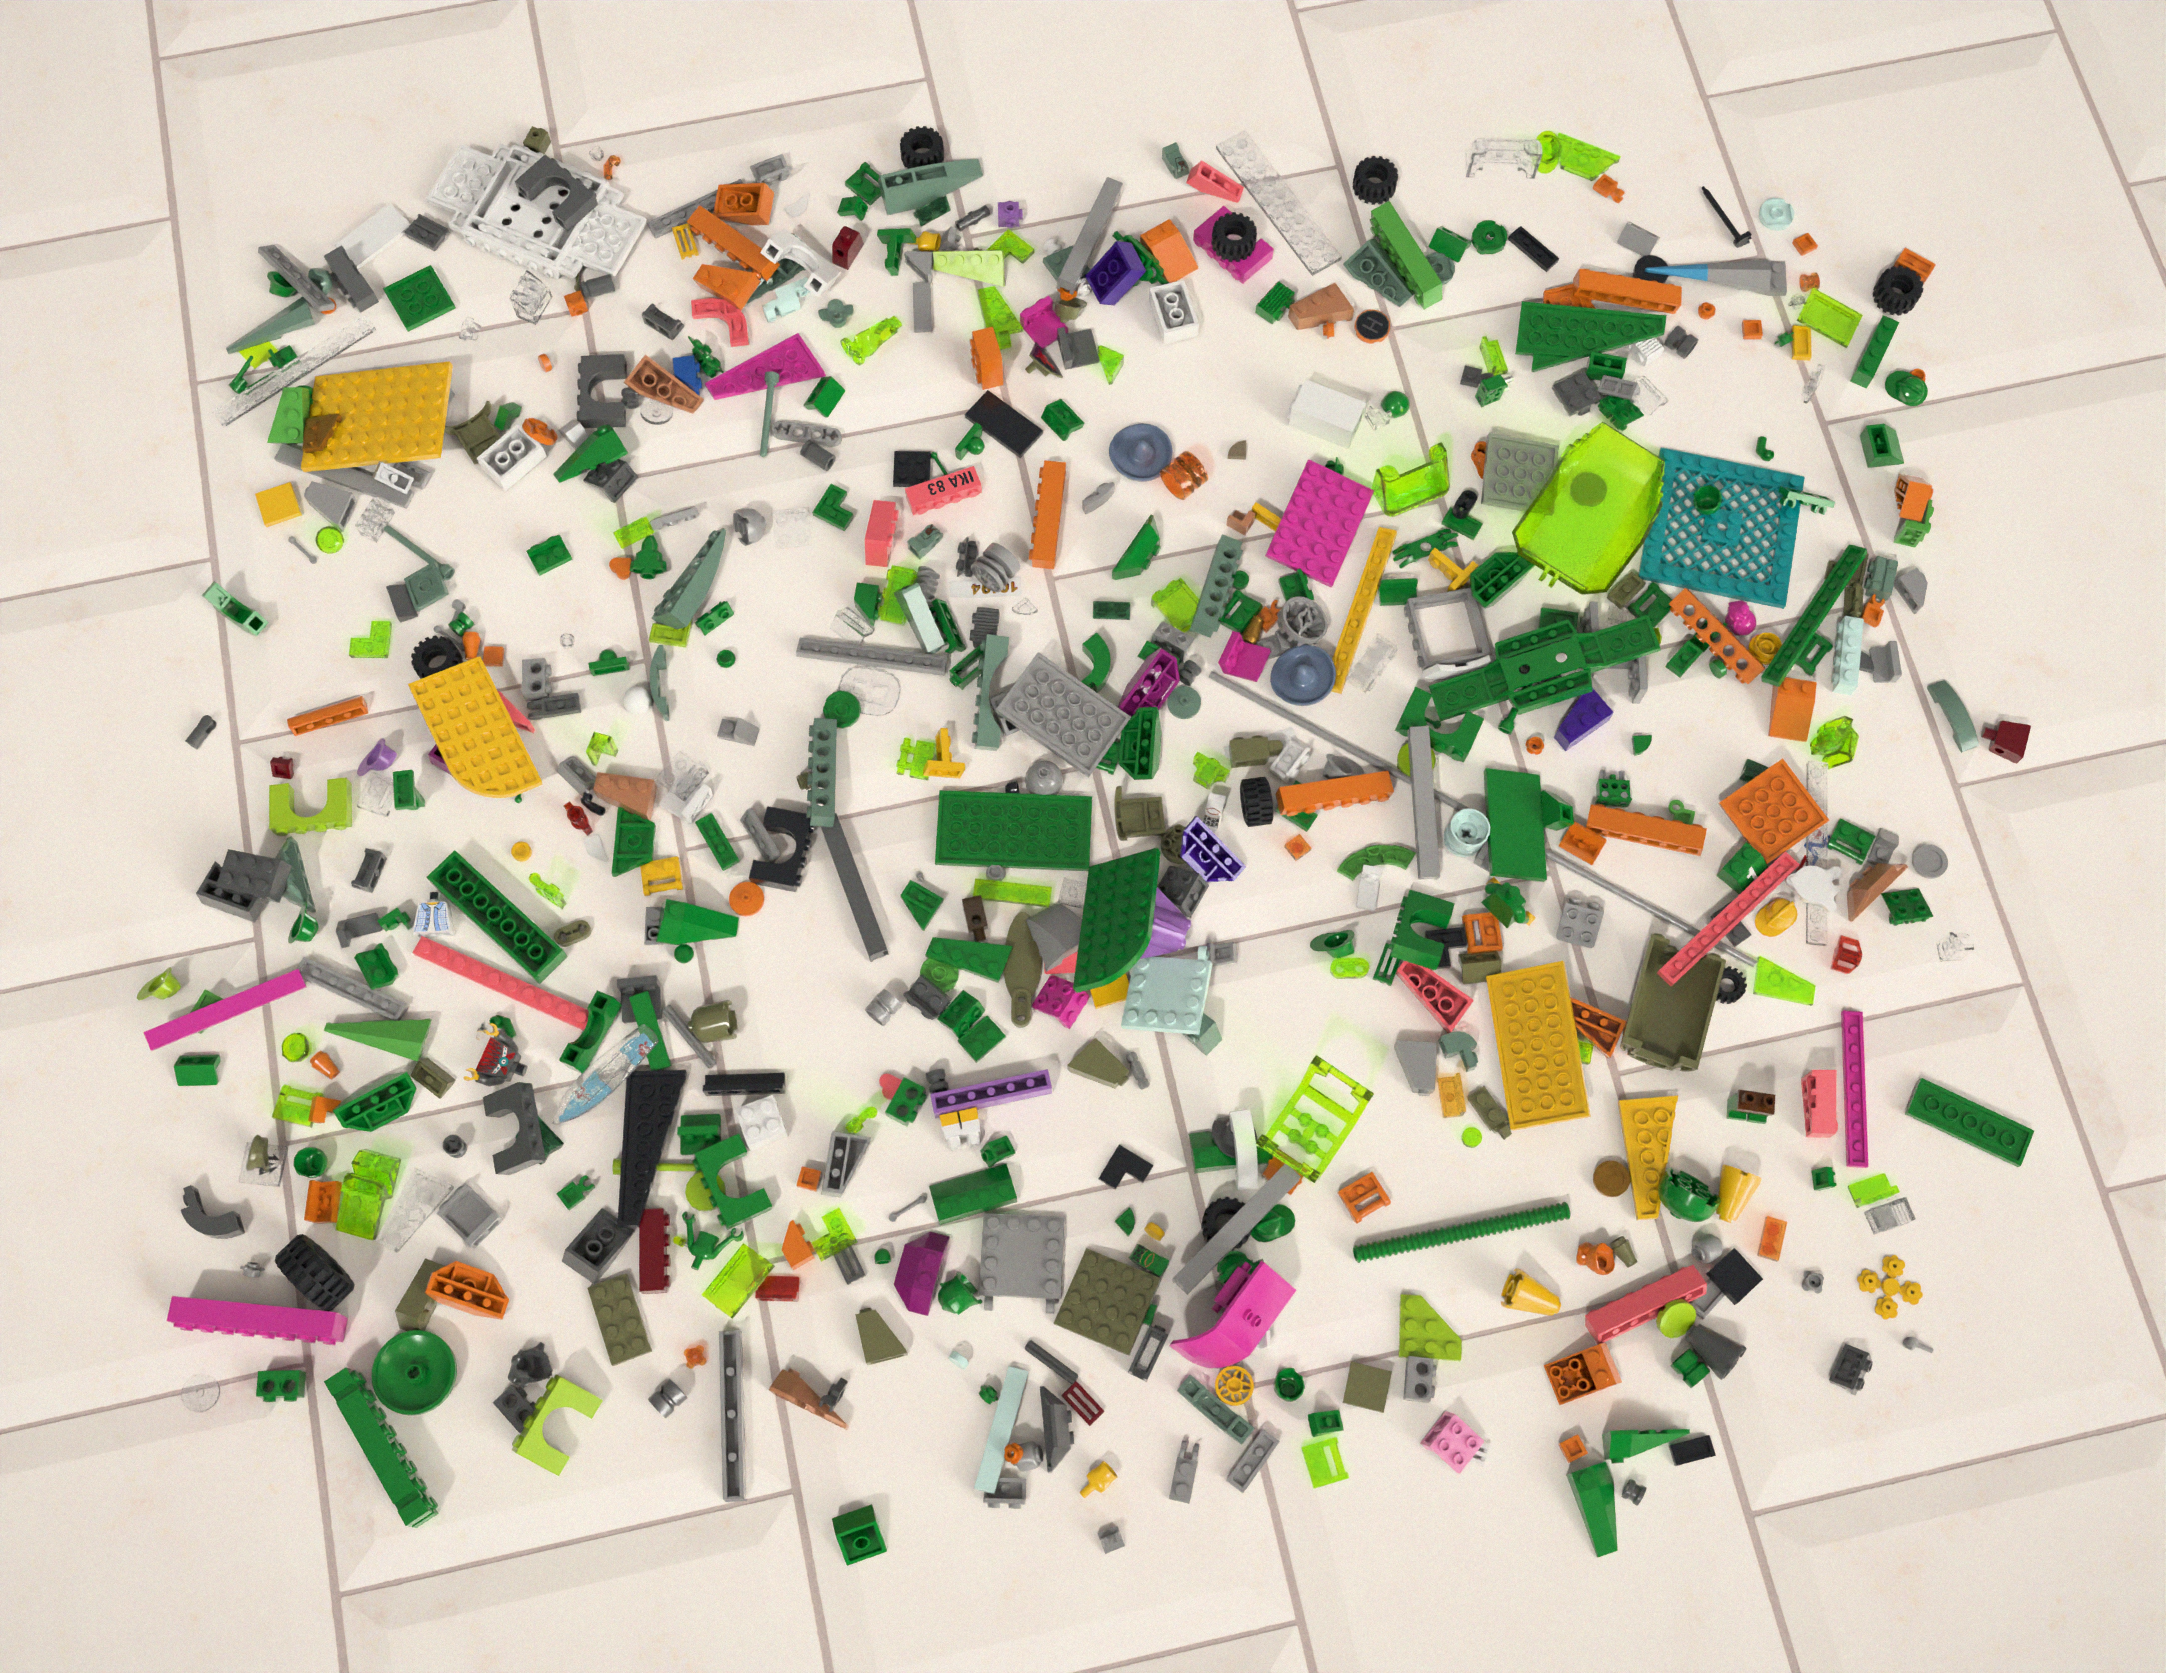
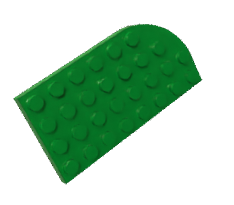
M1158 848L1089 866L1073 989L1076 993L1102 987L1117 980L1138 962L1147 949L1152 936L1161 854Z

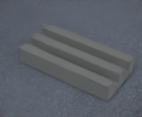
M849 1239L830 1247L847 1285L866 1276ZM844 1245H847L860 1272L857 1275L843 1248ZM838 1248L840 1249L844 1257V1260L853 1276L851 1278H848V1275L839 1259V1256L836 1252V1249Z

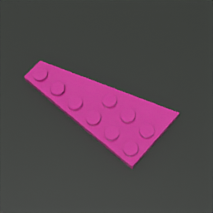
M799 333L709 380L705 383V386L713 399L718 400L767 389L764 377L765 372L769 371L779 374V382L774 387L825 377L826 374Z

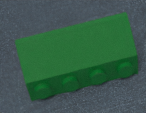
M1007 1164L929 1186L940 1225L1017 1203V1196Z

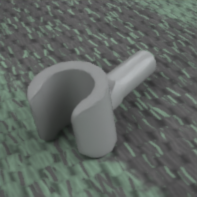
M455 599L452 603V608L456 610L452 620H455L457 615L466 609L465 604L458 599Z
M1907 1337L1902 1344L1911 1351L1915 1347L1929 1353H1933L1934 1350L1920 1343L1916 1337Z

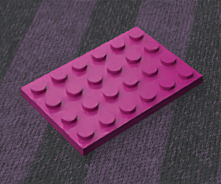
M1308 459L1265 557L1294 571L1301 568L1302 573H1305L1307 577L1331 588L1374 490Z

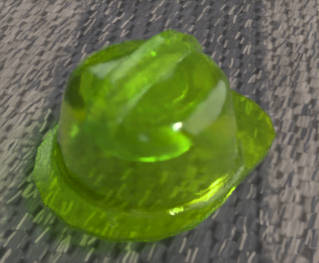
M1552 131L1541 132L1535 140V167L1537 171L1543 174L1550 173L1556 168L1562 152V143Z

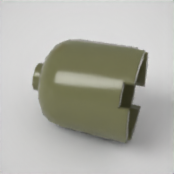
M724 1000L697 1007L692 1013L691 1021H688L689 1031L693 1032L697 1040L703 1043L736 1039L737 1035L734 1034V1030L738 1029L735 1010L731 1011L729 1006L732 1005V1002Z

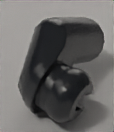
M583 793L582 798H580L581 803L591 812L603 816L606 809L591 801L593 799L592 794Z

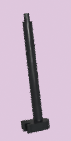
M1703 186V194L1735 238L1733 241L1735 247L1740 248L1749 244V240L1752 239L1750 231L1740 235L1711 192Z

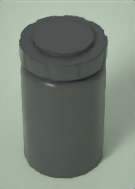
M610 274L581 282L586 299L615 292Z
M811 440L806 441L800 451L801 456L825 471L831 469L836 460L835 455Z

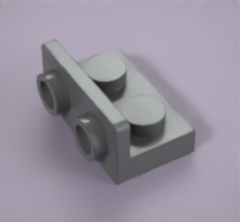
M920 975L911 989L903 994L911 1006L917 1007L922 1011L921 1014L925 1018L931 1020L938 1018L952 1000L924 975Z
M1845 1343L1830 1376V1383L1847 1389L1852 1395L1856 1396L1857 1392L1861 1391L1864 1387L1866 1372L1869 1373L1872 1369L1873 1361L1870 1354Z

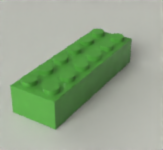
M1388 201L1371 211L1370 223L1372 227L1370 230L1374 237H1378L1380 240L1379 244L1387 251L1391 261L1396 265L1398 272L1413 292L1416 304L1421 305L1425 310L1441 301V280L1391 202Z

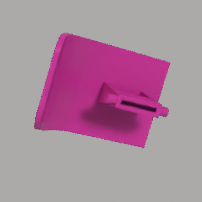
M1262 1260L1251 1275L1248 1274V1271L1252 1266L1245 1262L1241 1268L1237 1267L1214 1299L1216 1303L1211 1308L1218 1314L1222 1307L1226 1309L1215 1326L1195 1337L1173 1340L1169 1346L1188 1361L1205 1368H1223L1240 1362L1253 1352L1296 1292V1289Z

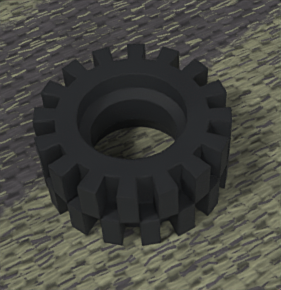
M1732 966L1724 967L1722 979L1732 980L1735 988L1732 992H1726L1720 985L1716 1001L1721 1000L1720 1003L1722 1004L1725 1002L1727 1004L1735 1003L1746 992V977L1742 978L1743 973H1738L1737 968L1731 969Z

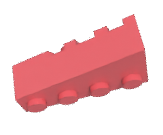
M1403 961L1396 972L1401 981L1447 1033L1453 1031L1474 1001L1429 968Z

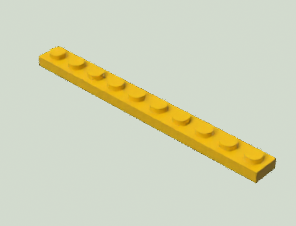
M1383 527L1378 528L1332 659L1335 665L1336 679L1331 692L1342 694L1395 542L1397 530Z

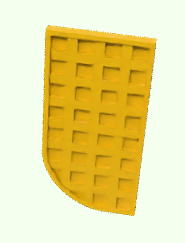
M480 656L408 684L451 776L462 787L485 797L507 798L543 785Z

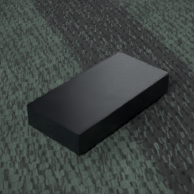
M1710 1435L1668 1446L1674 1466L1716 1456Z

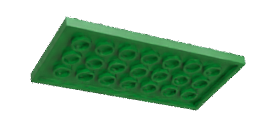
M939 790L935 865L969 867L999 865L1003 868L1088 871L1090 863L1092 796Z

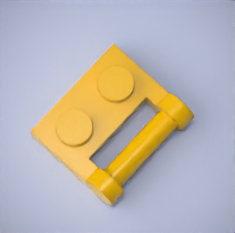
M678 856L654 860L640 866L644 896L677 889V891L683 890ZM675 878L674 882L649 885V882Z

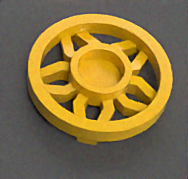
M1239 1366L1226 1367L1218 1374L1215 1381L1217 1396L1222 1402L1230 1406L1244 1404L1249 1400L1254 1390V1382L1247 1370ZM1229 1370H1236V1372L1233 1374V1377H1231V1375L1226 1372ZM1241 1371V1378L1239 1379L1236 1375ZM1244 1374L1248 1377L1250 1384L1242 1382ZM1222 1375L1228 1377L1229 1380L1225 1381ZM1219 1379H1221L1223 1384H1226L1220 1389L1218 1388ZM1243 1385L1250 1387V1389L1243 1390L1242 1388ZM1224 1389H1227V1393L1220 1394ZM1240 1392H1249L1248 1396L1241 1401L1242 1394ZM1229 1394H1231V1399L1233 1402H1230L1223 1397L1229 1396ZM1238 1394L1239 1396L1238 1402H1236L1234 1398V1395Z

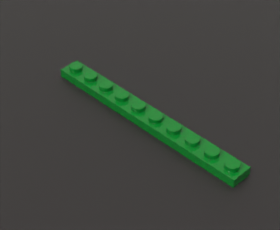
M1848 545L1761 676L1762 682L1780 687L1867 555L1866 548Z

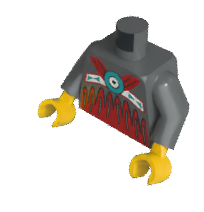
M488 1023L493 1027V1031L489 1033L487 1030H484V1033L494 1035V1038L490 1037L476 1070L473 1068L466 1069V1071L471 1072L472 1077L464 1076V1080L471 1081L474 1079L475 1082L490 1087L503 1084L505 1081L510 1082L514 1074L524 1076L528 1066L519 1063L521 1055L518 1053V1046L510 1036L501 1030L497 1031L495 1024Z

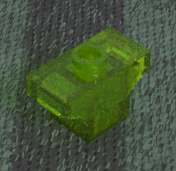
M1198 751L1195 754L1193 765H1195L1197 770L1194 773V782L1208 790L1216 782L1226 783L1230 775L1229 769L1220 765V762L1214 758H1208Z

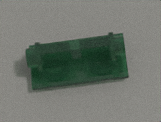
M939 196L938 199L930 202L929 205L915 209L913 215L919 220L921 227L951 211L947 196Z
M1093 601V619L1130 620V602Z

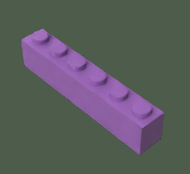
M1048 1069L933 1093L930 1094L936 1119L940 1118L939 1115L957 1112L959 1114L961 1110L975 1107L978 1110L1052 1094V1085Z

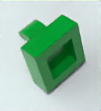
M1832 1167L1811 1170L1814 1190L1821 1191L1837 1186V1183H1834L1835 1172H1833Z

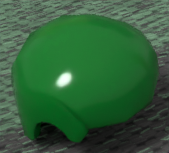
M1399 391L1387 393L1380 402L1382 413L1385 416L1390 415L1394 418L1404 416L1410 406L1408 397Z
M1706 485L1701 486L1695 491L1693 505L1698 513L1710 515L1720 509L1722 495L1716 487Z
M305 1147L295 1155L293 1166L298 1175L317 1178L324 1174L328 1158L319 1148Z
M1283 1368L1276 1374L1273 1382V1389L1276 1395L1287 1402L1296 1401L1303 1395L1305 1389L1303 1376L1299 1375L1294 1368Z

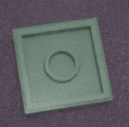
M435 561L404 578L414 609L418 612L449 595L438 563Z

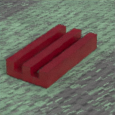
M1077 1381L1061 1395L1089 1426L1105 1412ZM1075 1387L1098 1410L1096 1414L1074 1392L1073 1389ZM1069 1393L1092 1416L1091 1419H1089L1077 1407V1405L1067 1396Z

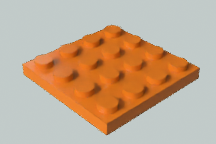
M1783 758L1718 803L1747 843L1762 854L1766 864L1830 821Z

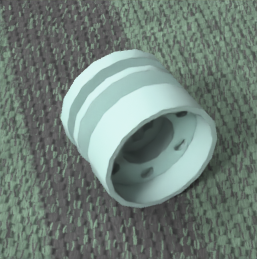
M1469 808L1460 810L1453 816L1444 831L1443 841L1445 847L1450 853L1458 857L1466 858L1475 855L1490 835L1489 821L1478 810Z

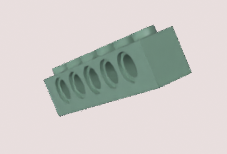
M1223 534L1221 535L1209 567L1190 631L1211 638L1213 632L1218 631L1221 623L1218 619L1219 617L1222 618L1225 611L1223 603L1227 602L1230 595L1227 590L1228 588L1231 589L1234 582L1232 574H1236L1239 566L1236 561L1240 560L1243 550H1241L1242 541Z
M814 718L813 725H809V736L812 737V741H809L808 752L812 753V757H808V769H811V774L808 773L807 785H811V790L807 791V801L810 802V806H807L806 818H810V826L833 827L835 819L837 719Z

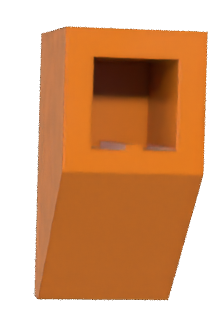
M794 1220L789 1222L781 1249L793 1271L814 1259L812 1253L815 1251L810 1240L807 1242L804 1240L802 1235L806 1233L801 1224L798 1223L796 1225Z

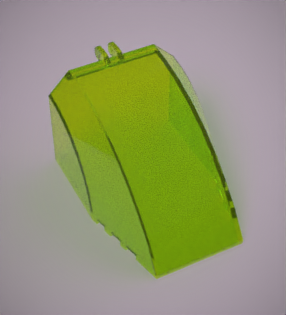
M1602 421L1592 428L1589 433H1585L1582 438L1576 439L1573 444H1569L1530 501L1512 531L1518 555L1543 570L1538 579L1542 582L1546 578L1547 573L1553 576L1548 585L1550 588L1559 580L1581 595L1607 592L1644 544L1663 506L1661 501L1663 491H1661V488L1664 485L1662 476L1664 475L1665 460Z

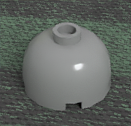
M752 508L735 510L737 513H733V525L735 532H740L742 538H738L744 546L758 542L763 537L767 525L764 516H761L758 511Z
M1041 760L1033 763L1028 768L1025 784L1030 794L1057 795L1062 788L1063 776L1055 763Z

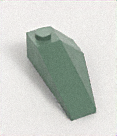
M1375 238L1368 240L1343 263L1356 280L1368 285L1367 287L1376 290L1399 307L1413 296V293L1390 257Z

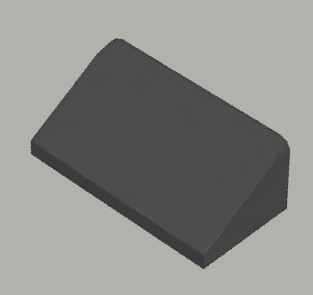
M406 584L386 586L400 623L418 617Z

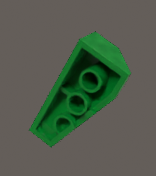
M666 899L661 906L656 942L681 945L684 943L736 937L739 917L685 902Z

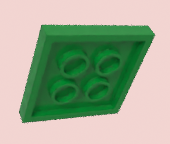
M431 265L383 288L407 332L456 309Z

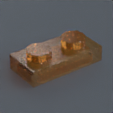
M1770 1216L1765 1217L1757 1256L1775 1262L1779 1261L1787 1226L1786 1221Z

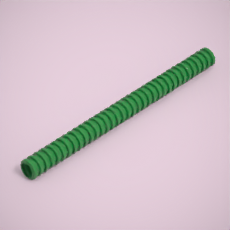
M1562 1202V1204L1556 1203V1206L1551 1204L1550 1207L1545 1205L1544 1208H1532L1531 1211L1526 1209L1525 1212L1521 1210L1519 1213H1508L1507 1216L1502 1214L1499 1217L1497 1215L1495 1218L1489 1217L1488 1220L1483 1218L1482 1221L1478 1219L1476 1222H1465L1464 1225L1462 1223H1459L1458 1226L1454 1224L1452 1227L1446 1226L1445 1229L1443 1227H1440V1230L1434 1228L1433 1231H1422L1420 1234L1416 1232L1415 1235L1410 1233L1407 1236L1405 1234L1403 1237L1397 1236L1396 1239L1391 1237L1390 1240L1387 1238L1384 1241L1378 1240L1377 1243L1373 1241L1372 1244L1367 1242L1366 1245L1363 1243L1360 1246L1354 1245L1353 1254L1357 1263H1360L1362 1260L1366 1262L1367 1259L1372 1261L1373 1258H1385L1386 1255L1391 1257L1392 1254L1396 1256L1398 1253L1404 1254L1405 1251L1410 1253V1250L1415 1252L1416 1249H1428L1429 1246L1431 1248H1434L1435 1245L1439 1247L1441 1244L1447 1245L1448 1242L1453 1244V1241L1458 1243L1460 1240H1471L1472 1237L1477 1239L1478 1236L1482 1238L1484 1235H1496V1232L1502 1234L1503 1231L1507 1233L1509 1230H1520L1521 1227L1526 1229L1529 1226L1531 1228L1533 1225L1539 1226L1540 1223L1545 1225V1222L1550 1224L1552 1221H1563L1564 1218L1569 1220L1571 1213L1566 1202Z

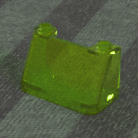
M1442 442L1433 445L1429 449L1428 456L1431 460L1430 462L1399 474L1396 468L1390 465L1376 469L1371 489L1374 490L1373 495L1385 515L1389 517L1398 516L1443 497L1448 493L1450 488L1446 448Z

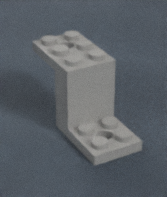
M1590 601L1588 607L1584 609V615L1580 617V627H1583V633L1599 631L1598 602ZM1646 656L1605 668L1628 669V680H1631V686H1629L1628 691L1629 697H1632V704H1640L1648 690Z

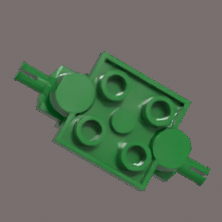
M1118 231L1113 233L1112 237L1117 241L1132 243L1146 269V272L1133 287L1137 286L1140 281H1149L1151 284L1159 282L1161 285L1169 283L1163 277L1164 269L1159 265L1160 262L1137 239H1134L1131 235L1123 237Z

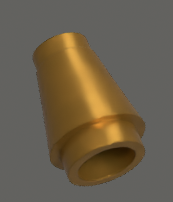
M1253 616L1242 633L1243 641L1256 645V642L1260 639L1264 621L1262 618Z

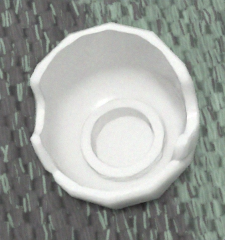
M640 686L631 687L625 692L623 704L628 712L640 715L649 710L652 698L645 688Z

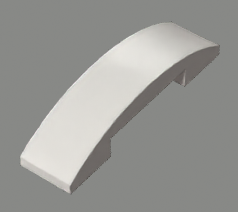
M1250 1109L1229 1111L1231 1132L1234 1135L1237 1168L1235 1170L1236 1190L1257 1188V1148Z

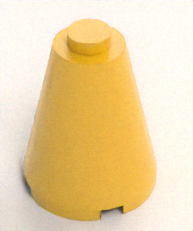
M1724 1164L1721 1168L1718 1192L1721 1203L1716 1210V1214L1720 1215L1719 1219L1731 1223V1220L1736 1221L1760 1185L1762 1178Z
M1516 1268L1514 1269L1516 1273L1508 1276L1501 1296L1505 1297L1504 1302L1501 1301L1503 1307L1548 1316L1559 1312L1561 1307L1559 1297L1523 1270Z

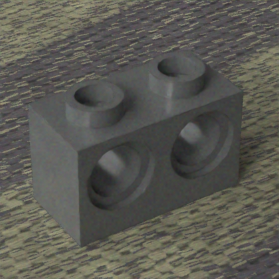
M511 1385L492 1403L521 1434L524 1429L522 1414L525 1411H530L532 1415L536 1409L534 1407L535 1402L530 1403L526 1399L528 1394L523 1388ZM516 1395V1404L509 1406V1398Z

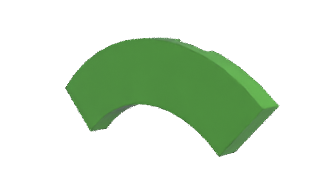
M1372 845L1350 855L1339 866L1337 872L1354 881L1361 873L1363 865H1393L1406 870L1416 852L1397 845Z

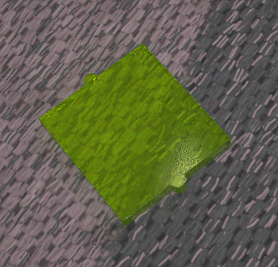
M268 341L238 352L246 361L250 356H253L250 365L256 369L271 357L268 350L271 349L273 353L278 352V350Z

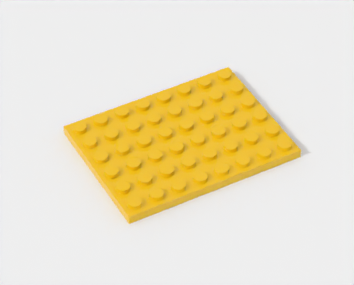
M448 361L315 376L312 394L313 404L310 405V418L339 414L342 420L340 423L336 422L332 429L334 433L327 441L323 451L310 453L303 451L301 462L303 472L378 465L379 461L388 464L441 458L453 369L452 363Z

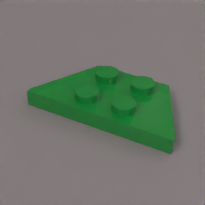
M618 807L612 863L613 877L652 862L654 855L655 823L642 819L639 815L630 814L621 807Z

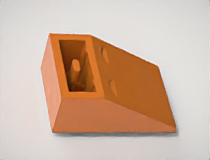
M1606 1343L1595 1345L1544 1365L1559 1405L1622 1383Z

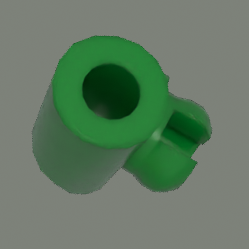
M1760 436L1757 440L1756 453L1763 461H1770L1774 458V452L1766 449L1767 438Z
M500 1015L490 1018L489 1023H493L497 1028L503 1029L505 1034L511 1038L516 1036L515 1029L509 1018Z

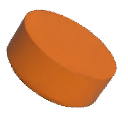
M539 355L538 360L544 372L551 371L552 365L547 355Z

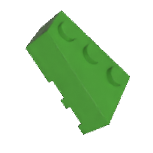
M302 387L283 388L267 443L303 444L306 418H310L309 389Z

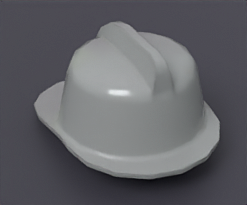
M1330 753L1326 755L1327 762L1322 773L1325 778L1336 779L1364 774L1362 767L1351 759L1335 756Z

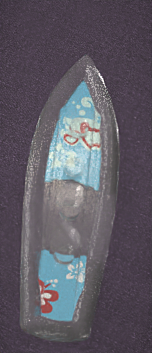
M645 1024L640 1025L593 1062L569 1087L556 1110L552 1123L556 1125L578 1118L591 1111L611 1095L658 1044L659 1040L654 1031Z

